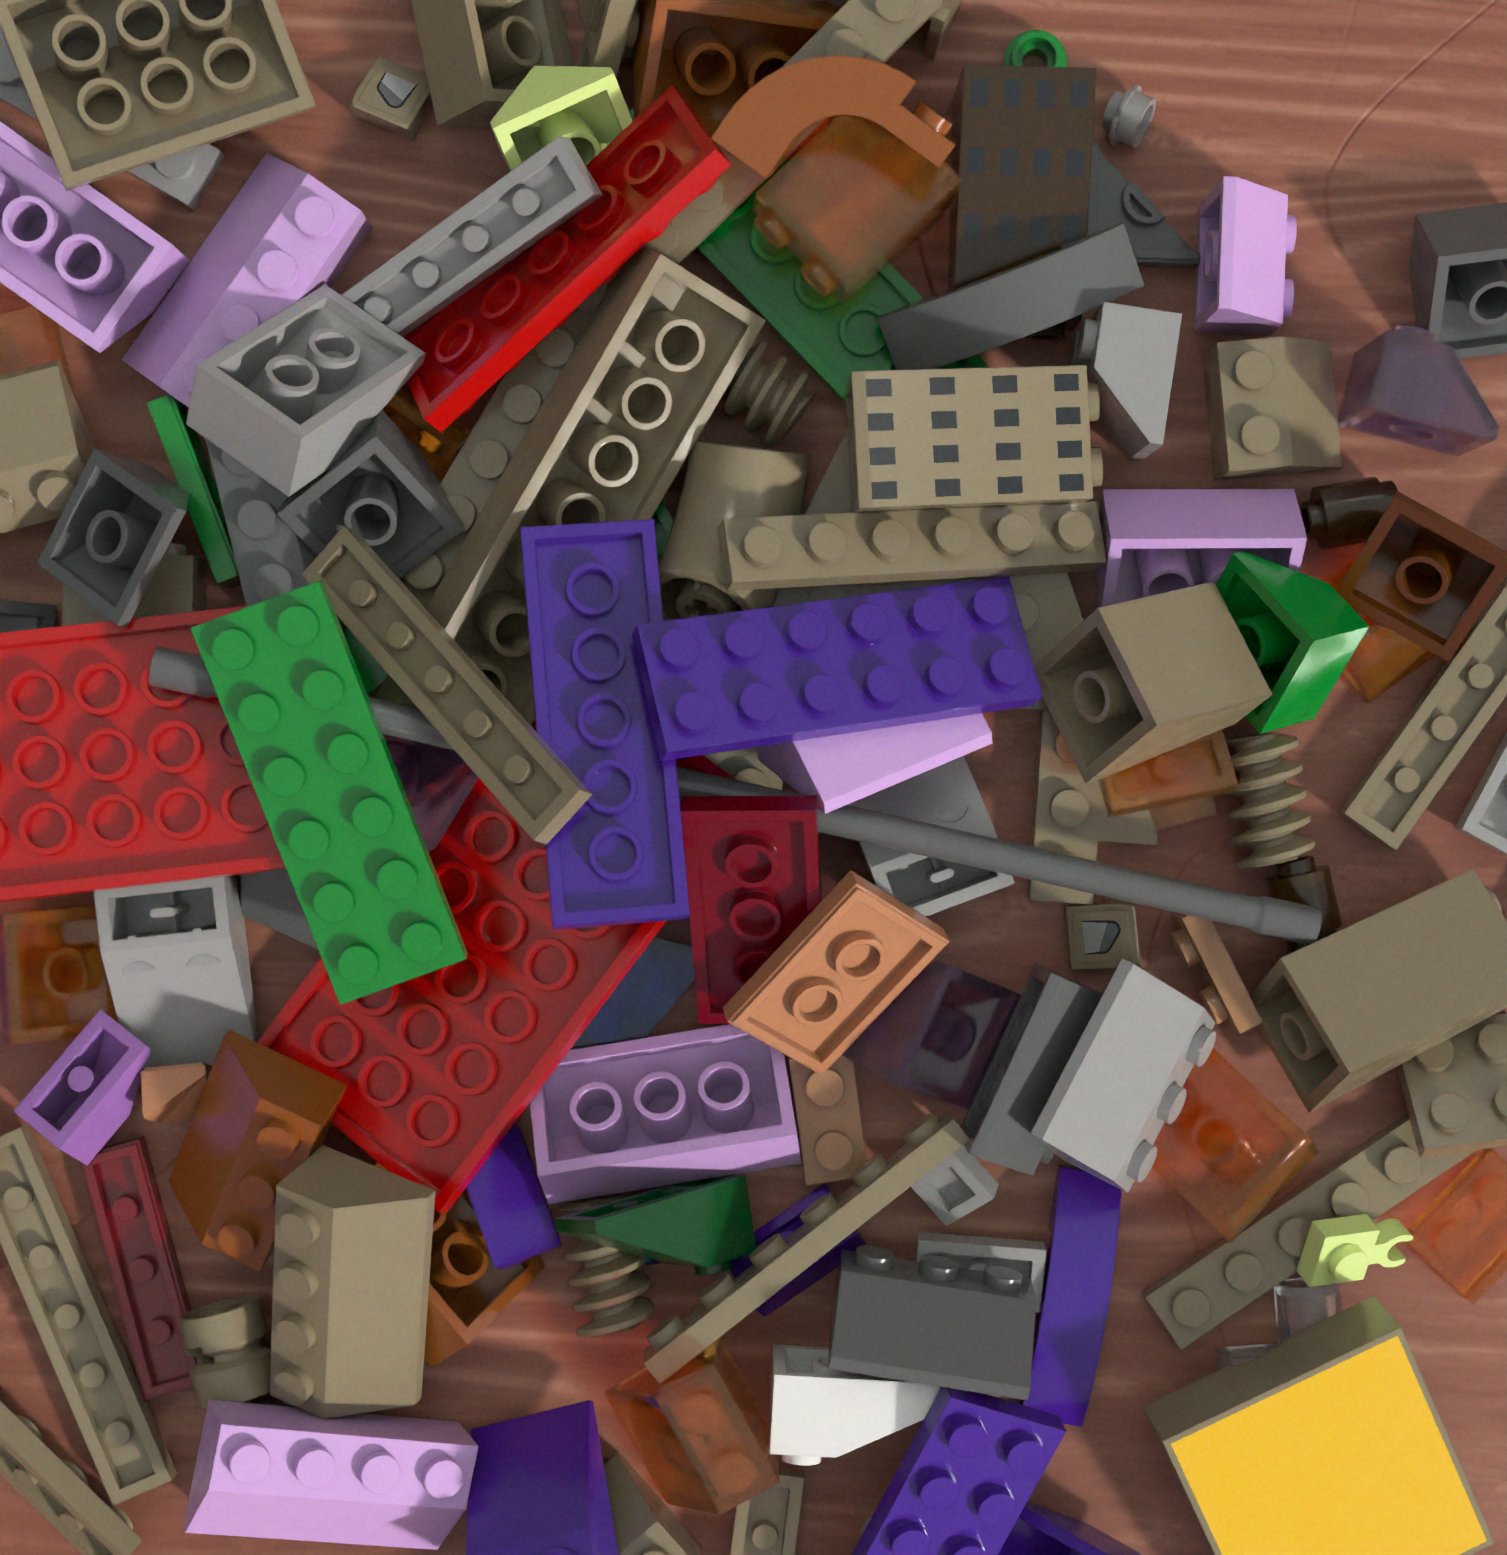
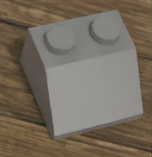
M1103 302L1091 319L1083 320L1081 330H1075L1070 347L1068 366L1087 365V382L1097 381L1099 388L1100 422L1128 460L1142 461L1163 445L1182 313Z

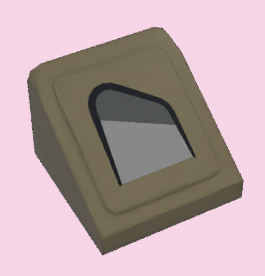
M378 56L354 94L349 107L355 117L414 141L432 99L428 78L423 74Z
M1113 901L1094 903L1093 905L1084 904L1064 907L1071 970L1117 968L1121 959L1140 966L1134 903Z

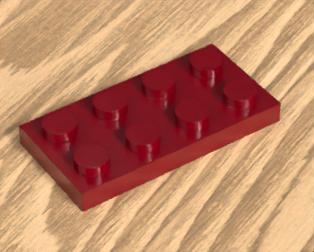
M817 795L682 797L680 811L690 910L689 920L698 1024H730L727 1022L722 1008L822 901Z

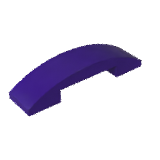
M1058 1165L1048 1228L1051 1230V1237L1043 1280L1041 1311L1038 1312L1033 1342L1030 1392L1028 1401L1020 1399L1019 1404L1059 1415L1063 1424L1082 1427L1095 1379L1105 1329L1116 1255L1122 1190L1080 1168Z

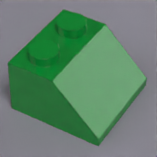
M1244 551L1233 553L1216 586L1273 694L1248 713L1245 718L1259 734L1314 719L1370 626L1329 583Z

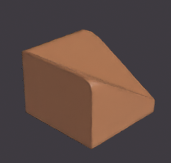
M199 1062L145 1068V1071H141L142 1113L144 1119L158 1124L192 1121L212 1066Z

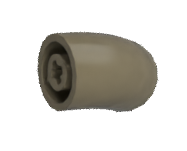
M696 440L687 456L674 520L658 561L663 621L774 606L780 588L726 591L717 527L724 518L801 515L807 488L811 454Z

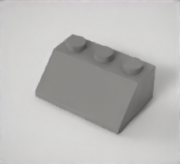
M1121 959L1030 1134L1062 1160L1128 1193L1135 1180L1138 1182L1143 1181L1150 1172L1157 1156V1147L1153 1144L1164 1122L1172 1124L1180 1114L1187 1096V1090L1183 1086L1193 1066L1201 1067L1208 1059L1216 1040V1032L1212 1030L1215 1021L1200 1004L1135 964Z

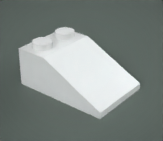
M772 1344L768 1409L770 1454L782 1455V1461L802 1466L819 1464L821 1457H839L924 1420L941 1387L829 1369V1347Z

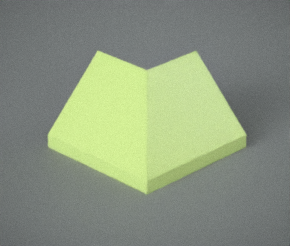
M533 66L490 121L498 148L511 172L559 136L570 138L584 164L587 165L633 121L611 67Z

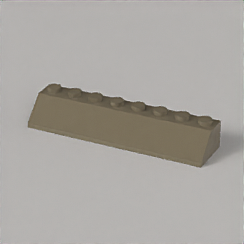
M642 247L621 266L426 607V610L530 725L535 719L520 527L651 519L766 321L664 255L646 247ZM388 674L377 693L378 697L381 700L417 708Z

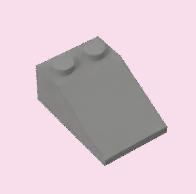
M324 284L196 365L186 425L290 497L328 470L424 363L426 353Z

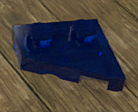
M655 936L571 1049L646 1038L695 980L692 945Z

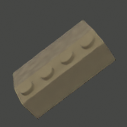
M0 0L1 33L66 191L315 109L316 107L275 0Z

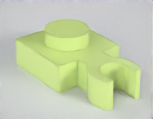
M1367 1214L1315 1220L1311 1223L1296 1271L1309 1287L1363 1280L1368 1265L1381 1264L1383 1267L1391 1268L1403 1264L1406 1258L1397 1249L1395 1244L1401 1241H1412L1413 1236L1398 1219L1394 1218L1380 1221L1376 1225Z

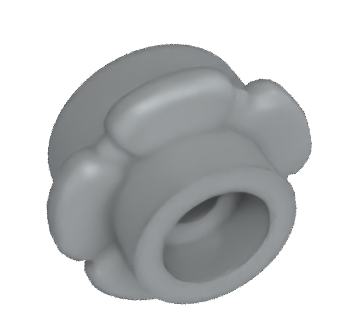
M1133 85L1125 94L1116 91L1107 104L1101 125L1109 130L1108 137L1110 143L1115 147L1121 142L1136 148L1143 140L1150 126L1156 108V99L1142 94V87L1140 85Z

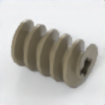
M761 340L749 349L725 390L724 394L727 392L728 396L724 412L729 417H732L749 408L744 424L745 429L751 433L769 423L765 443L772 448L778 445L794 427L816 396L818 390L809 396L804 394L809 375L804 370L788 381L783 378L788 358L784 355L769 365H765L762 361L768 343Z
M1267 732L1216 741V745L1232 747L1236 750V754L1219 762L1220 770L1240 774V779L1223 788L1224 795L1244 799L1243 805L1227 813L1228 820L1248 824L1247 830L1231 838L1232 845L1252 849V855L1237 862L1236 868H1252L1296 860L1298 856L1315 847L1313 837L1294 833L1295 830L1311 822L1310 813L1290 808L1292 804L1307 796L1306 788L1286 783V780L1303 771L1302 763L1282 758L1283 754L1299 745L1297 736Z
M604 1195L579 1199L561 1205L556 1210L578 1212L627 1196ZM580 1239V1245L563 1254L566 1261L584 1264L583 1271L568 1278L569 1286L588 1288L589 1295L572 1304L573 1311L590 1313L593 1318L592 1321L576 1329L578 1337H602L626 1332L638 1327L642 1321L653 1314L655 1310L654 1302L650 1298L639 1296L649 1289L651 1285L650 1277L646 1273L635 1271V1269L645 1263L647 1258Z

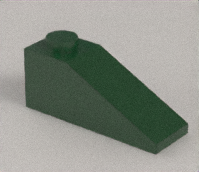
M727 1175L665 1185L554 1218L556 1232L665 1264L694 1266L696 1275H713L733 1269L732 1259L750 1254L756 1249L745 1175Z

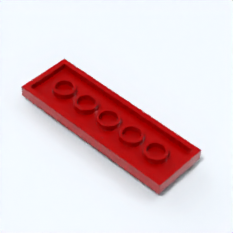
M673 84L586 165L603 194L601 197L403 337L426 353L424 363L407 383L423 419L442 433L458 417L468 413L474 407L479 397L504 374L516 369L531 349L552 330L561 327L583 301L600 286L610 282L617 275L622 265L648 241L659 237L674 217L697 196L710 190L718 177L731 166V163L718 144L711 139L712 135L694 108Z

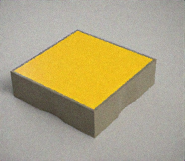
M1375 1296L1291 1335L1278 1347L1261 1357L1242 1364L1224 1367L1142 1406L1172 1472L1196 1514L1205 1534V1543L1211 1555H1472L1495 1544L1404 1332Z

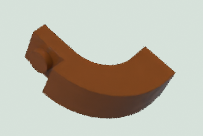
M853 56L814 57L780 68L751 87L735 103L711 137L714 142L765 179L773 175L795 141L805 130L820 120L831 116L853 115L876 122L938 168H940L956 145L955 142L946 136L953 124L921 101L913 111L903 105V102L917 84V80L888 64Z

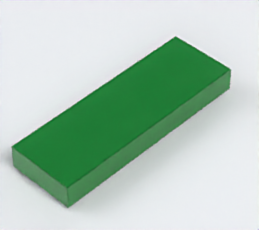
M169 395L147 402L178 485L189 493L187 508L216 583L230 589L241 585L217 484L196 431L186 425L188 416L186 405Z

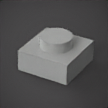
M963 1145L914 1183L911 1188L944 1225L948 1226L994 1199L999 1184L980 1162L967 1152Z

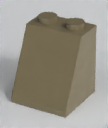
M1214 581L1099 607L1034 666L1042 697L1085 784L1095 782L1234 725L1273 695Z

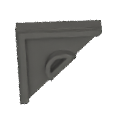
M1092 143L1087 236L1123 222L1138 267L1197 268L1200 264V253L1192 250L1164 220L1165 216L1131 180L1128 182L1099 151L1097 143Z

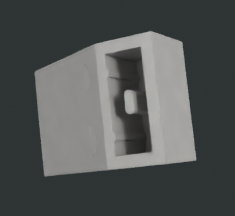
M964 756L848 804L998 839ZM857 841L872 884L925 917L1015 884L1011 875Z
M240 875L94 892L100 953L118 1023L151 1049L145 1068L199 1062L213 1065L223 1037L228 1030H232L255 1042L258 1041L245 918L241 912Z

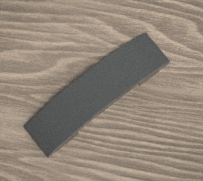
M1124 223L1116 224L1060 246V250L938 296L937 293L877 316L896 370L934 369L977 355L1069 320L1101 306L1103 302H1111L1145 286Z

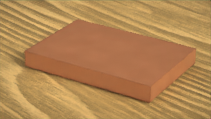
M850 870L722 1009L728 1023L823 1075L950 941L942 927Z

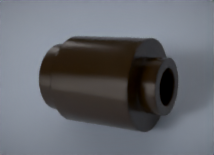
M1373 476L1313 487L1310 493V501L1302 502L1301 516L1307 539H1316L1322 550L1366 543L1380 517L1398 491L1395 483L1392 480L1379 482Z
M1313 856L1299 857L1296 860L1275 864L1277 875L1266 878L1269 897L1320 908L1322 923L1316 941L1336 933L1337 928L1342 926L1329 866H1316ZM1286 941L1289 953L1308 946Z

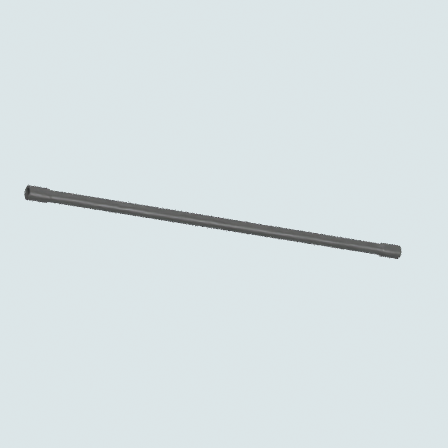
M157 646L150 665L149 685L204 698L217 697L201 655ZM369 697L382 734L454 750L418 708ZM677 766L680 801H682L683 796L801 795ZM845 805L826 814L817 808L818 830L820 833L1243 927L1259 935L1303 945H1310L1316 942L1321 928V909L1269 896H1249L850 805Z

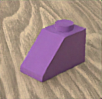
M100 1009L17 1106L14 1112L58 1149L88 1166L129 1117L141 1082V1071L145 1070L151 1049Z

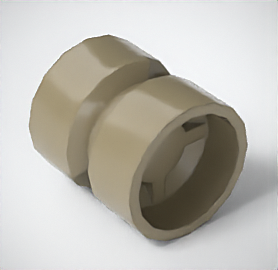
M244 1295L223 1299L194 1308L177 1317L185 1354L197 1358V1363L190 1369V1375L198 1408L207 1409L208 1399L244 1402L270 1392L271 1348L260 1345L259 1341L267 1333L259 1295Z

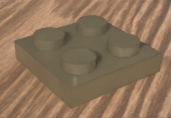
M1507 1013L1492 1015L1396 1067L1420 1158L1507 1146Z

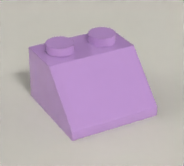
M1223 176L1200 204L1197 238L1200 264L1196 268L1194 332L1270 335L1283 324V318L1291 316L1294 303V282L1292 279H1285L1286 254H1292L1294 251L1297 221L1295 215H1287V194L1239 177Z

